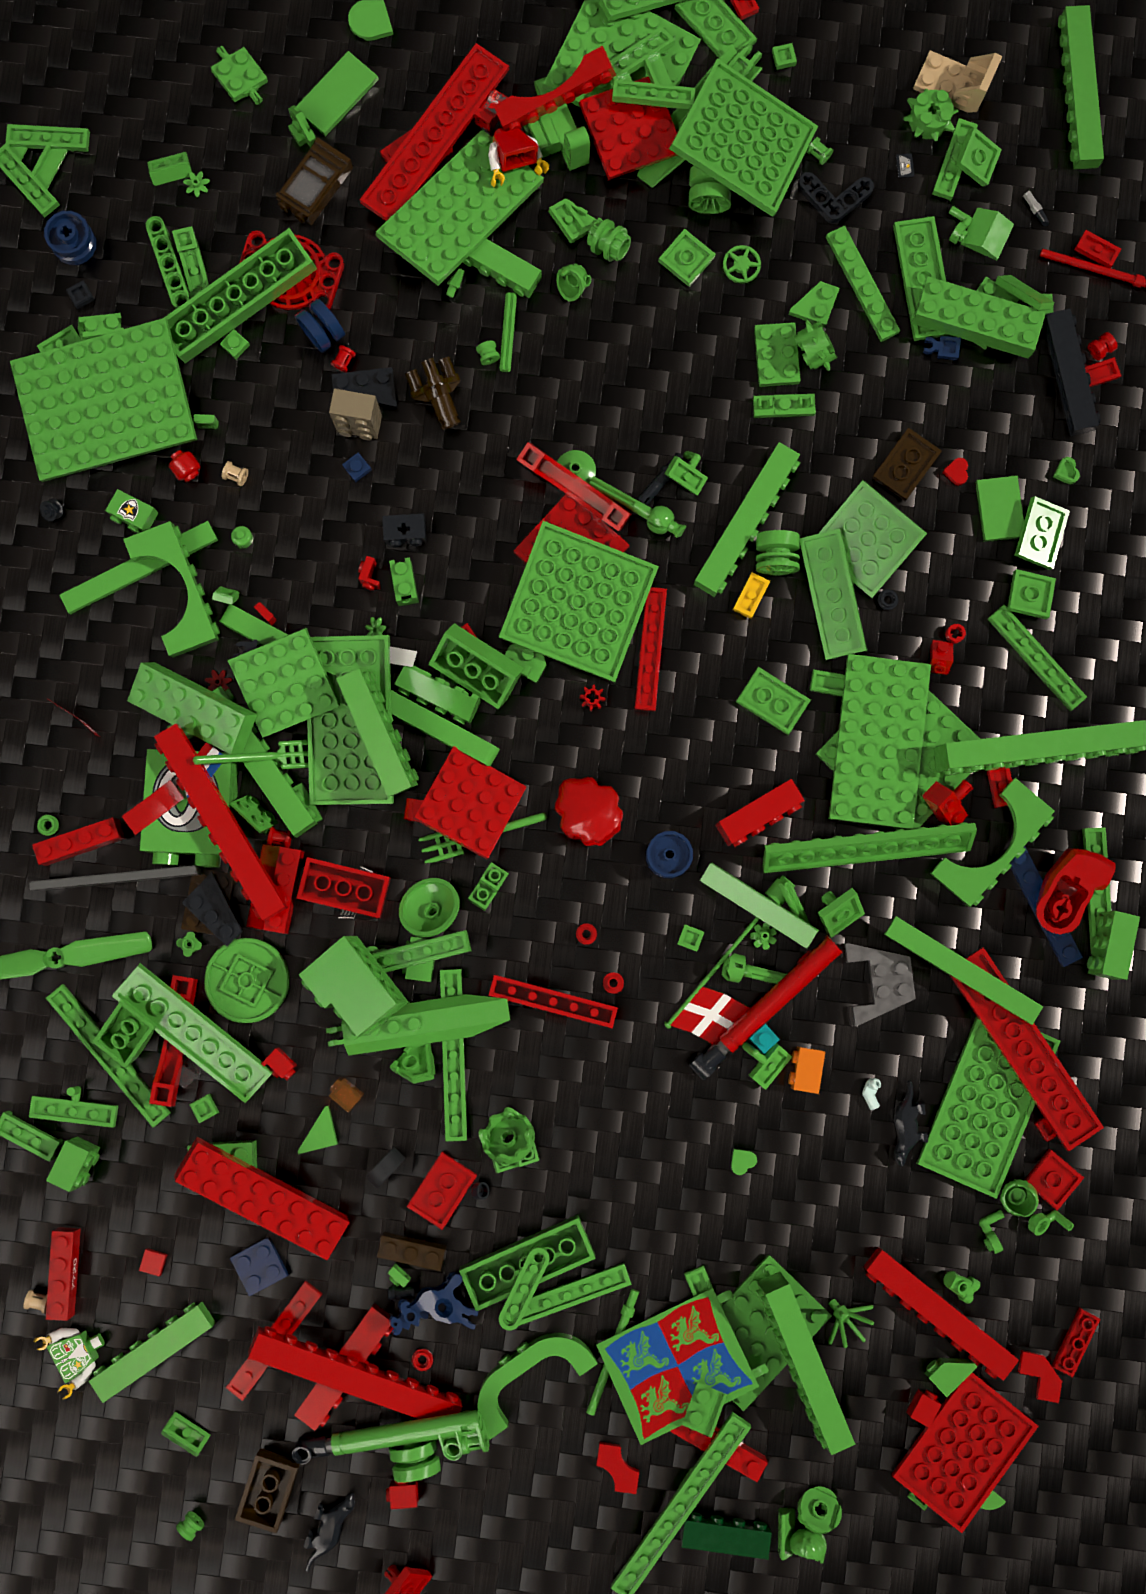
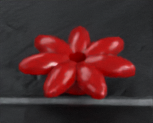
M212 670L213 678L205 679L206 682L211 684L208 690L213 691L219 686L227 690L228 686L226 684L230 683L232 679L224 678L225 670H222L219 676L215 670Z

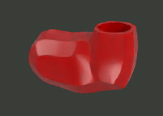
M1066 849L1047 872L1043 880L1036 903V916L1040 925L1055 934L1072 932L1079 926L1084 910L1090 902L1094 890L1102 891L1109 885L1115 873V863L1101 854L1088 850Z

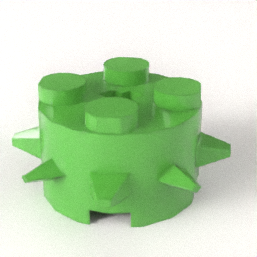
M926 88L916 99L909 98L907 100L912 110L910 115L904 117V121H909L911 130L915 131L914 136L916 138L921 135L923 139L938 141V137L944 131H954L955 128L950 120L952 115L958 112V109L954 108L951 98L946 91L928 90Z
M807 319L805 322L806 328L797 332L798 334L794 338L801 350L805 351L802 356L810 369H817L824 365L829 371V362L837 358L833 345L826 332H824L821 321L812 325Z

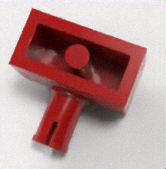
M963 779L952 791L936 781L922 797L937 820L947 826L958 825L968 816L961 805V800L973 790V787L968 781Z

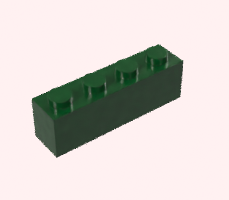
M691 1512L682 1525L680 1542L682 1548L769 1560L772 1532L770 1527L761 1521H754L753 1524L746 1523L745 1520L740 1518L725 1520L719 1515L704 1517L700 1513Z

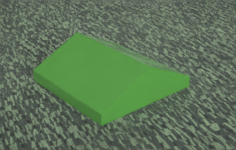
M977 208L972 222L967 229L968 234L961 245L997 261L1014 223L998 211Z

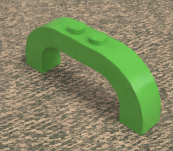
M550 1333L534 1339L529 1344L526 1341L516 1348V1353L511 1356L507 1354L498 1361L499 1365L493 1368L486 1376L478 1398V1409L482 1412L488 1438L492 1439L508 1427L509 1421L498 1404V1395L503 1387L544 1358L550 1356L565 1358L572 1364L578 1375L581 1376L598 1364L597 1358L591 1349L583 1341L572 1335Z

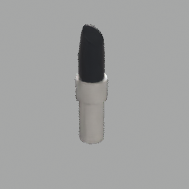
M1030 191L1026 192L1023 197L1031 207V211L1043 226H1048L1049 221L1040 203L1036 201Z

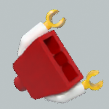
M499 128L495 131L493 143L490 144L488 154L490 168L494 172L491 179L493 187L496 185L495 179L500 181L501 186L504 183L505 177L499 171L500 169L504 172L537 163L534 169L535 173L539 176L542 174V170L544 174L547 173L549 164L542 160L543 155L535 138L527 136L517 128L508 131Z

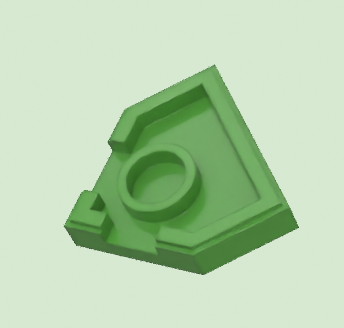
M293 105L288 108L292 119V124L288 126L289 131L300 147L307 143L311 149L316 137L312 129H310L304 113L297 106Z
M511 644L505 656L524 667L521 675L537 684L546 667L544 655L516 644Z
M431 1043L405 1047L403 1054L390 1065V1069L413 1084L433 1080L436 1073Z

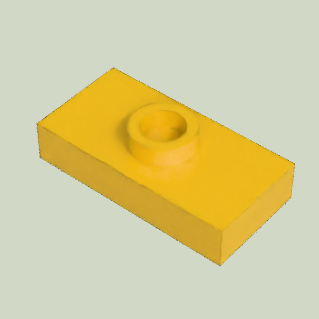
M752 572L733 610L751 619L770 581Z

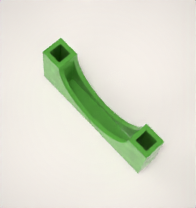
M169 521L123 540L130 558L135 562L144 559H157L167 562L180 572L185 581L188 592V604L185 614L173 630L161 636L168 655L173 658L218 641L217 634H220L216 622L212 623L210 615L213 613L209 603H205L202 596L205 595L203 587L200 583L197 584L196 569L193 564H189L187 559L190 556L186 545L182 546L180 541L182 533L178 525L174 526Z
M1016 778L1012 779L999 794L1007 803L1014 822L1012 840L1005 853L993 863L978 868L963 867L949 861L947 858H943L930 872L934 878L968 907L972 905L977 906L984 898L981 894L986 889L991 890L998 882L996 877L1000 873L1004 875L1012 866L1010 864L1011 860L1014 857L1018 859L1025 852L1024 846L1028 841L1032 843L1039 836L1038 830L1041 826L1044 825L1046 827L1054 818L1052 814L1055 811Z

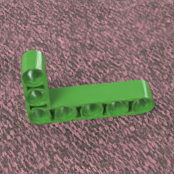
M547 77L534 81L538 96L550 92L543 88ZM563 104L549 115L561 140L562 155L568 169L571 171L589 164L590 140L584 126L576 128L567 104Z

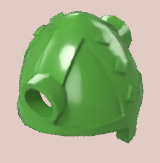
M567 265L558 270L557 288L565 300L575 301L581 296L586 286L588 287L591 284V276L587 275L586 270L581 265Z

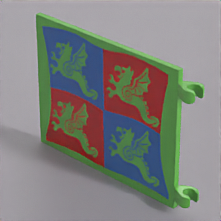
M712 1288L597 1344V1348L640 1445L682 1425L697 1382L727 1394L724 1403L726 1404L758 1388L759 1385L755 1378L768 1372L765 1364L751 1370L721 1307L722 1303L733 1298L730 1290L716 1296Z

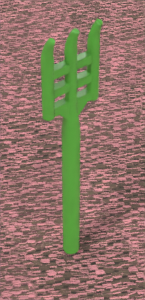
M308 740L279 741L278 745L280 748L277 752L195 756L193 763L198 765L277 759L282 763V769L309 768L308 762H304V756H308V751H303L302 746L308 745ZM285 746H288L289 752H285ZM294 746H297L298 752H294ZM287 757H290V764H287ZM295 757L299 758V763H296Z
M539 813L508 822L503 832L545 821L547 815ZM438 832L418 839L419 841L435 839L437 844L421 850L422 852L439 851L440 856L425 860V863L437 862L464 854L463 846L452 840L450 841L445 836L446 842L441 843L439 837L443 835ZM456 844L457 851L453 852L451 846ZM447 847L449 853L444 854L442 848Z

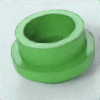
M44 815L38 820V831L43 835L51 836L57 832L59 822L52 815ZM47 822H51L52 827L50 829L46 828Z

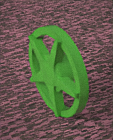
M740 245L731 248L723 260V270L726 276L736 283H748L754 280L761 268V260L758 253L749 246ZM737 250H746L744 255L741 256L733 253ZM749 252L755 256L757 263L749 260L747 257ZM730 256L734 260V266L727 269L726 261ZM749 267H757L756 272L747 278ZM733 271L742 273L744 279L736 278L730 273Z

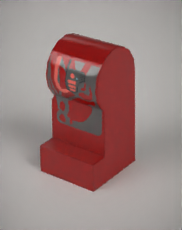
M494 89L481 108L478 107L474 113L475 124L491 133L499 120L493 105L508 97Z

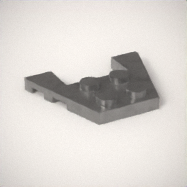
M849 943L844 944L846 963L867 960L869 963L873 1004L852 1006L854 1026L861 1025L916 999L911 958L909 956Z

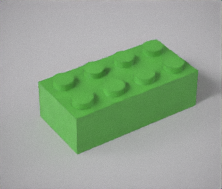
M455 623L444 633L428 664L497 709L508 699L524 670V667Z

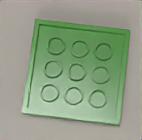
M862 480L819 532L820 534L841 529L852 582L871 598H873L927 534V532L864 480Z
M307 628L228 660L250 711L257 714L255 722L262 738L340 707L338 698Z

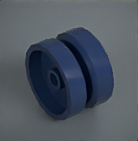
M61 211L54 214L47 221L44 228L45 240L61 262L68 265H80L87 262L93 256L96 249V238L88 223L80 214L73 211Z
M316 298L309 304L311 314L302 309L294 316L310 341L320 352L324 353L331 347L328 336L338 342L345 336V332L333 313L320 299Z
M665 831L657 834L650 841L646 850V862L649 869L655 875L662 878H675L682 875L690 867L693 860V849L690 841L684 835L675 831ZM667 851H672L671 854H674V856L672 858H667Z

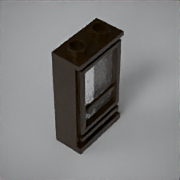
M317 137L311 149L279 193H276L278 206L285 212L290 211L295 214L294 216L300 222H307L312 226L353 169L351 159Z

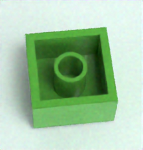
M80 1137L66 1140L46 1181L68 1192L82 1185L85 1186L90 1178L88 1172L91 1166H94L100 1157V1154H98L100 1147Z

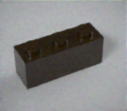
M384 1232L381 1237L377 1257L440 1271L446 1245Z

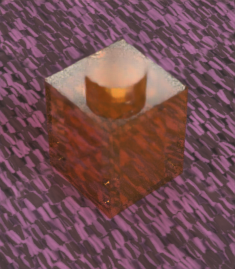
M346 1078L342 1081L337 1080L331 1086L330 1090L332 1093L329 1095L347 1112H350L364 1096Z

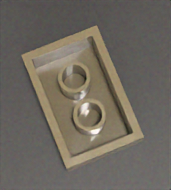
M334 389L329 413L337 432L346 437L357 435L364 440L378 439L382 414L376 396Z

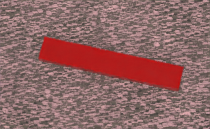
M651 587L644 606L635 710L656 711L667 589Z
M305 1281L271 1328H274L279 1334L292 1335L321 1297L322 1293ZM247 1358L226 1386V1389L243 1401L268 1368V1365Z

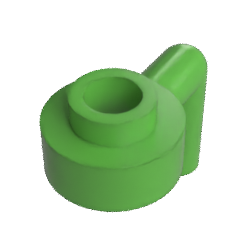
M953 206L949 214L962 222L956 226L949 240L957 244L958 241L962 243L968 234L966 229L972 222V218Z
M1001 1209L979 1221L986 1236V1239L983 1241L988 1251H993L995 1254L1003 1251V1247L990 1224L1005 1217Z
M1053 1210L1047 1215L1043 1213L1032 1215L1028 1222V1228L1036 1236H1039L1048 1229L1050 1223L1054 1220L1068 1231L1072 1230L1074 1224L1057 1210Z

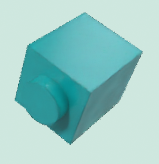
M766 1024L749 1038L763 1054L780 1040Z

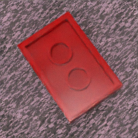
M441 1152L407 1207L443 1230L477 1174L444 1152Z

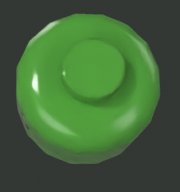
M239 526L232 531L231 539L237 547L247 548L253 542V535L248 528Z

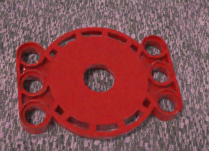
M252 231L247 237L239 263L271 240L267 242L262 232ZM295 235L317 267V270L275 299L286 303V305L278 304L275 300L269 304L279 309L295 310L309 306L316 298L325 296L328 298V302L325 305L330 309L344 269L343 259L338 253H330L325 257L319 246L312 240L301 235ZM255 237L263 239L259 246L252 244V240ZM310 246H313L319 253H315ZM332 259H338L340 264L338 267L332 268L329 266V262ZM332 278L334 280L332 286L326 287L323 285L324 279ZM300 301H304L303 303H300V304L291 305V303H297V302H300Z

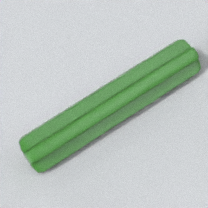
M784 879L779 883V887L791 913L810 924L791 881Z

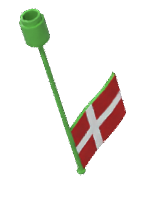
M784 876L780 879L777 878L765 892L767 898L780 906L786 901L779 887V883L787 879ZM755 917L672 1018L665 1022L666 1028L673 1026L691 1032L711 1044H717L721 1041L719 1036L726 1032L732 1024L750 1009V1007L724 993L703 986L758 922V917Z

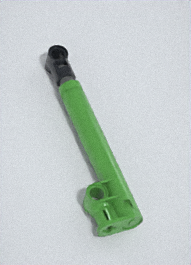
M478 1409L333 1433L331 1438L328 1436L313 1438L310 1435H302L298 1438L293 1449L292 1458L296 1463L304 1465L310 1459L329 1456L332 1452L335 1456L439 1439L444 1456L449 1460L455 1461L463 1454H470L474 1450L482 1449L483 1452H488L489 1438L482 1412Z

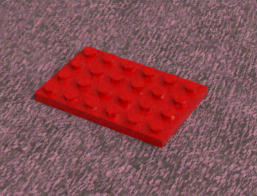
M972 1372L946 1398L930 1428L925 1427L891 1476L960 1533H963L1036 1431L1038 1425Z

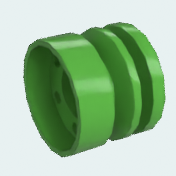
M771 530L758 533L756 535V550L763 553L756 556V561L759 562L756 564V571L769 575H785L798 572L800 570V564L798 563L800 556L791 552L799 550L800 535L797 532L787 530Z

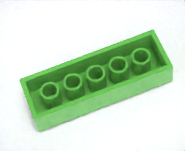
M928 276L922 286L911 323L1029 359L1036 349L1046 312Z
M155 662L140 664L127 700L173 725H180L184 731L229 754L243 753L257 717L256 713Z
M358 668L336 678L387 796L390 797L417 786L419 777L414 768L411 769L408 763L410 756L407 750L401 747L400 741H402L398 730H394L391 724L393 717L390 711H386L383 703L385 699L381 691H377L374 685L376 678L373 672H369L368 669Z
M579 1215L461 1266L459 1272L475 1310L479 1311L508 1297L528 1253L534 1247H543L549 1253V1263L539 1283L596 1259ZM536 1254L534 1258L536 1261H541L543 1256Z

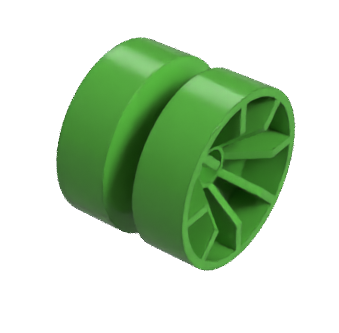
M693 166L690 169L689 179L691 187L689 190V207L696 212L716 214L728 210L731 207V189L696 166Z

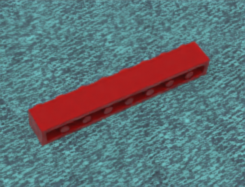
M880 1247L875 1250L863 1266L868 1271L866 1273L868 1278L875 1283L879 1280L884 1284L882 1289L892 1297L895 1294L901 1298L900 1303L909 1311L911 1308H914L918 1312L916 1316L925 1324L930 1321L935 1325L933 1330L943 1338L946 1335L952 1339L951 1344L960 1352L963 1349L969 1353L968 1358L976 1365H979L981 1362L986 1366L985 1372L992 1378L996 1379L998 1376L1004 1381L1018 1363L1019 1359Z

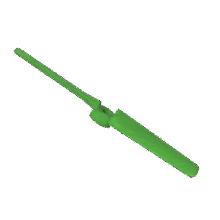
M147 932L78 940L63 948H51L47 952L29 949L0 956V979L30 976L48 967L62 968L65 965L83 967L151 951L152 941ZM55 952L57 955H61V959L58 960V964L56 961H52V957L55 956Z

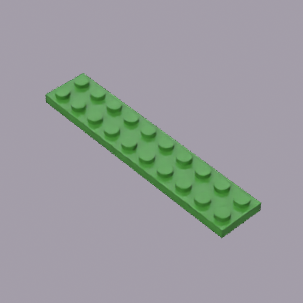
M959 823L958 825H939L932 828L919 827L914 830L899 829L886 833L880 831L867 835L855 834L848 837L835 836L830 839L815 838L811 841L802 842L796 840L783 844L771 843L765 845L763 871L764 873L967 852L971 851L977 828L975 823Z

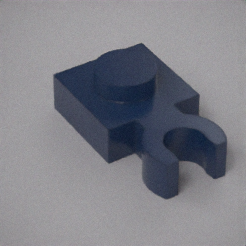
M940 336L939 341H936L932 337H926L925 343H930L932 348H924V354L929 355L938 352L937 358L958 360L961 338Z

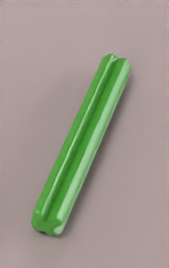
M511 292L506 293L500 357L501 372L511 371L517 300L516 293Z

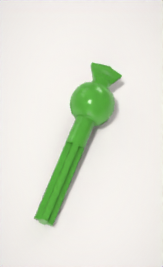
M594 476L589 482L591 486L611 500L647 519V526L653 533L665 534L669 531L676 538L682 536L686 525H680L675 522L674 514L669 508L665 506L651 508Z

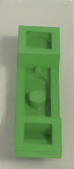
M191 226L172 231L190 291V298L209 286L199 245Z

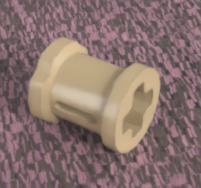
M229 461L225 464L222 471V479L226 480L228 478L237 482L239 486H243L248 477V469L236 467Z
M29 1290L25 1297L24 1309L41 1310V1313L46 1314L47 1295Z

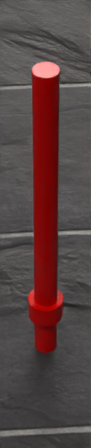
M1043 248L1040 252V257L1129 282L1134 287L1141 288L1142 286L1146 288V279L1143 275L1128 274Z

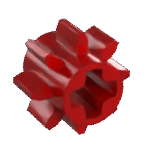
M595 685L589 690L584 687L585 695H580L579 697L585 700L582 707L589 706L591 712L593 707L601 709L599 702L605 701L604 697H600L603 689L597 691ZM591 694H595V698H598L594 700V703H591L590 699L587 698Z

